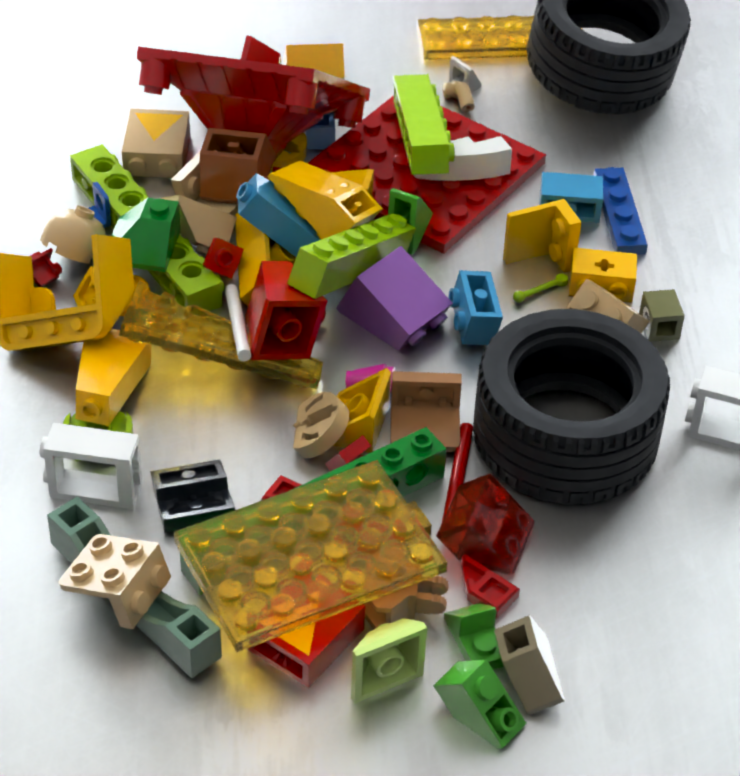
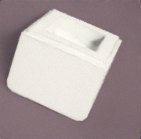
M455 56L451 57L449 81L465 82L470 87L471 92L481 88L482 84L474 70Z

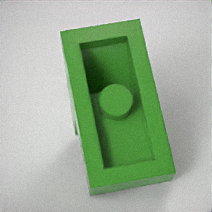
M477 603L444 613V619L465 661L487 659L493 670L504 667L494 631L496 608L494 606Z

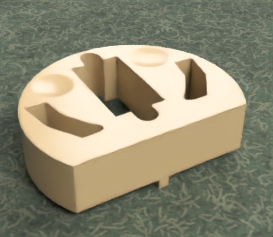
M321 392L309 397L298 406L297 420L293 425L295 427L293 449L303 458H313L324 453L338 441L345 431L349 421V410L335 394Z

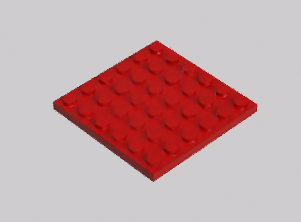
M393 95L366 116L362 123L356 124L355 128H351L307 164L330 173L363 169L374 170L373 198L383 209L373 219L388 215L389 196L392 188L421 197L433 212V215L420 242L445 254L545 164L546 154L443 107V118H446L447 130H450L451 141L469 136L475 143L502 136L512 148L510 174L460 181L415 178L414 175H411Z

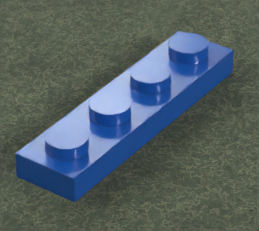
M624 167L594 169L593 176H603L602 210L614 251L637 255L646 254L648 244Z

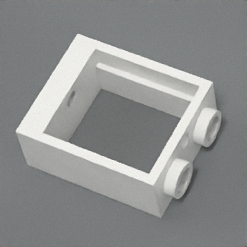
M706 365L702 379L695 377L690 397L695 398L696 403H689L685 422L691 423L688 437L740 450V422L704 412L707 397L740 405V374Z
M53 423L48 437L44 436L40 444V458L45 460L43 481L48 483L50 498L70 501L78 496L84 503L134 510L142 486L138 434ZM63 458L115 465L116 476L64 469Z

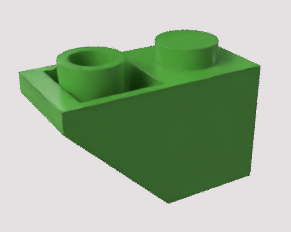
M487 659L458 661L433 685L453 718L498 749L504 748L527 724Z

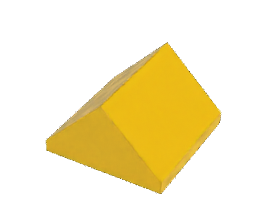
M388 368L338 392L337 397L349 410V421L345 431L333 446L346 448L364 435L371 445L365 453L374 451L389 409L391 371Z

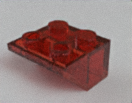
M489 473L459 485L436 537L459 561L466 554L492 571L511 575L515 572L535 521L496 478Z

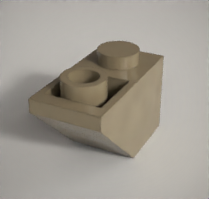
M528 615L495 629L502 663L526 713L530 716L564 702L565 699L548 637L531 616Z

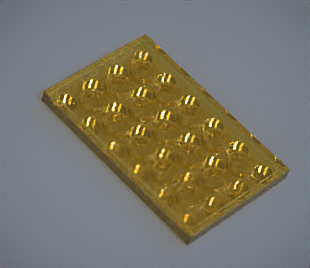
M378 460L174 532L176 546L236 652L447 572L448 562Z

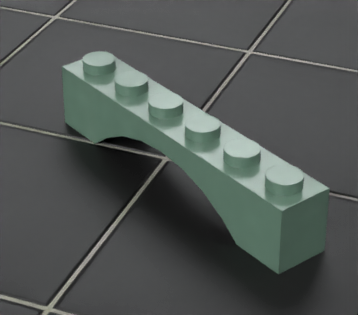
M78 496L47 514L51 544L71 563L74 562L95 535L104 534L112 536L101 518ZM163 591L159 593L148 611L136 625L191 678L222 658L221 629L196 605L182 603Z

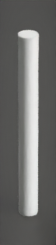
M229 284L225 288L237 356L240 361H248L251 358V351L239 292L236 285Z

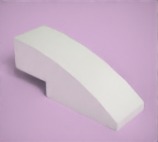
M469 136L452 140L451 143H454L455 159L454 162H449V173L414 175V177L428 180L460 181L510 174L512 148L502 136L475 143Z

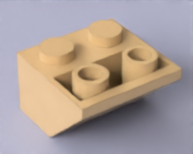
M587 278L566 307V309L597 312L615 318L640 333L643 332L650 322L606 289Z

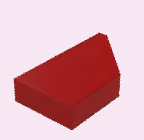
M464 554L462 556L461 569L467 601L472 604L481 603L494 606L496 608L495 619H498L519 598L520 589L468 555Z

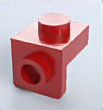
M215 237L203 262V267L221 277L232 279L239 266L244 249Z

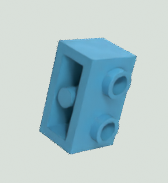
M459 270L455 287L450 289L448 298L453 303L450 308H453L455 313L454 328L456 331H459L462 344L488 345L491 338L498 333L503 319L492 274L488 271Z

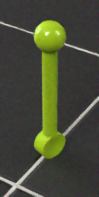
M560 273L552 281L524 292L516 291L513 294V300L517 303H522L526 297L556 285L566 286L568 276Z

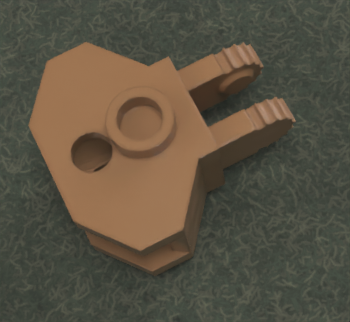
M383 548L367 561L363 586L365 619L375 629L381 624H390L402 618L415 620V613L443 614L447 602L441 595L447 593L449 586L446 578L439 575L419 573L420 566H412L399 549Z

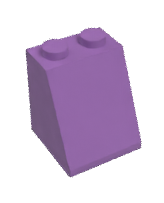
M400 246L358 275L336 309L342 315L396 350H400L408 343L411 346L417 344L426 335L425 330L429 327L435 330L442 325L448 318L445 313L453 303L405 249Z

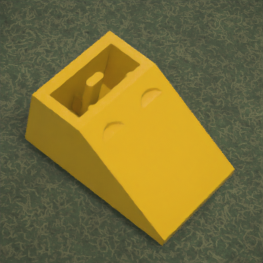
M297 161L267 176L274 183L277 192L285 196L295 207L297 214L307 220L317 231L320 239L370 222L383 209L362 185L302 161Z

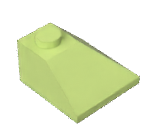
M402 618L390 624H381L368 632L353 649L351 699L354 704L423 676L427 626L424 622Z

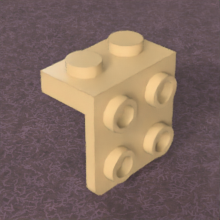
M98 534L89 541L59 580V585L63 591L109 599L120 627L134 629L156 597L167 585L171 575L159 543Z

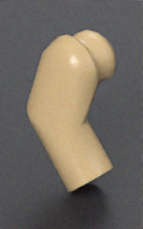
M452 81L451 83L443 84V96L459 100L463 112H469L475 108L471 90L467 83Z

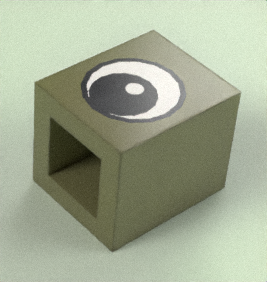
M675 289L644 291L639 314L650 321L644 329L647 339L650 342L680 339L685 315Z

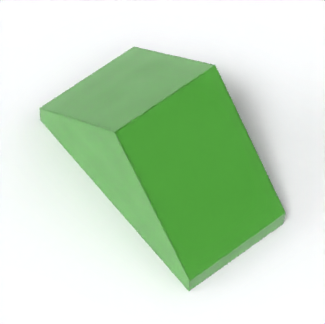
M392 188L389 196L388 214H398L404 217L409 225L416 228L407 250L408 254L413 255L419 246L433 212L421 197Z

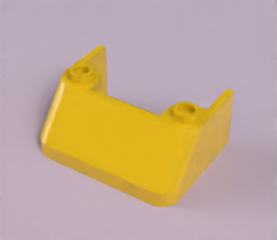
M99 234L91 235L96 304L56 310L55 297L51 290L45 287L34 288L31 256L0 253V346L8 351H24L104 338L134 296L131 240Z

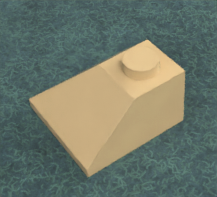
M182 195L161 197V199L179 201L180 234L183 238H187L192 245L197 246L196 252L207 255L212 240L215 237L227 242L230 241L237 220L236 216Z

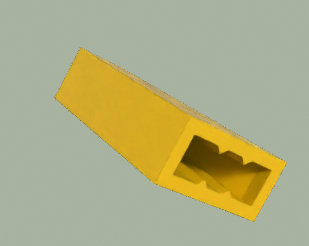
M112 328L102 339L83 342L76 384L75 419L106 426L111 424L151 366L152 336Z

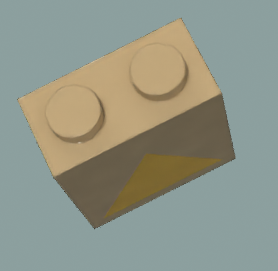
M130 108L121 152L124 170H129L132 176L173 178L186 165L190 140L189 111Z

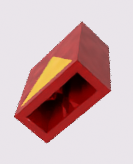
M304 569L247 626L248 650L309 689L364 630L365 605L355 596L347 595L332 586L325 578L316 576Z

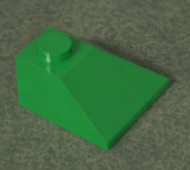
M146 198L118 218L111 236L131 240L133 268L166 272L181 232L179 201Z

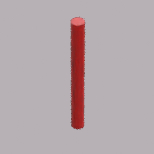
M462 423L460 425V445L454 455L440 531L445 535H452L455 532L473 434V426L470 423Z

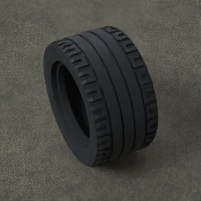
M538 0L527 43V60L536 79L558 99L577 108L595 113H633L655 104L670 89L691 26L690 12L684 0ZM581 28L609 30L627 37L634 43L606 41L585 32Z
M551 309L531 313L512 321L491 338L481 356L473 422L476 448L481 453L482 460L500 480L517 491L536 499L559 504H591L612 499L636 486L646 476V473L650 471L652 464L655 462L670 391V377L665 361L655 346L639 331L620 320L597 312L578 309ZM543 391H574L599 399L609 405L616 414L595 421H570L544 414L531 407L524 399L532 394Z

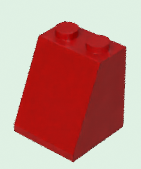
M261 261L245 316L251 360L310 359L328 300L324 296L314 299L287 284L293 268V264L290 261Z

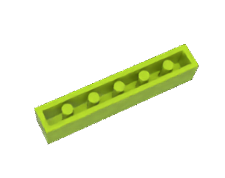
M428 74L394 75V106L411 175L449 173V162H454L455 159L454 143H451L450 130H447L446 118H443V107H440V98L436 93V84H431Z
M388 214L300 247L287 284L314 299L353 283L358 275L398 247L402 246L407 252L416 228L409 225L404 217L398 214Z

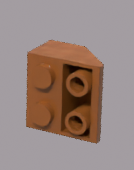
M208 128L200 151L201 200L238 204L236 195L244 182H248L255 173L268 179L267 176L270 174L276 154L267 134Z

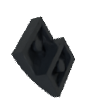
M220 459L150 471L164 532L220 523L236 516L235 506L228 490L227 476Z

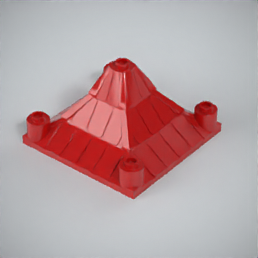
M138 46L136 59L141 62L138 85L144 86L143 92L162 95L163 89L169 90L171 83L180 90L181 97L207 129L217 128L267 134L276 154L273 163L286 148L287 143L321 121L323 115L334 112L333 119L338 120V126L355 128L356 123H362L364 104L366 101H369L371 89L312 68Z

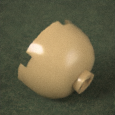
M78 205L76 209L67 208L55 212L45 225L40 241L46 247H48L49 242L57 246L55 253L63 257L90 264L93 258L91 235H106V231L101 222L93 217L94 211Z

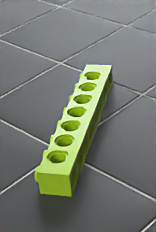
M103 144L70 155L72 180L94 205L93 182H98L109 197L111 227L113 229L119 217L146 198H149L145 189L142 186L139 187L133 180L130 171L124 170L119 164L114 153L111 154ZM179 234L166 272L148 270V272L189 320L222 307V292H224L225 288L218 274H214L211 270L203 267L205 258L199 256L193 250L190 241Z

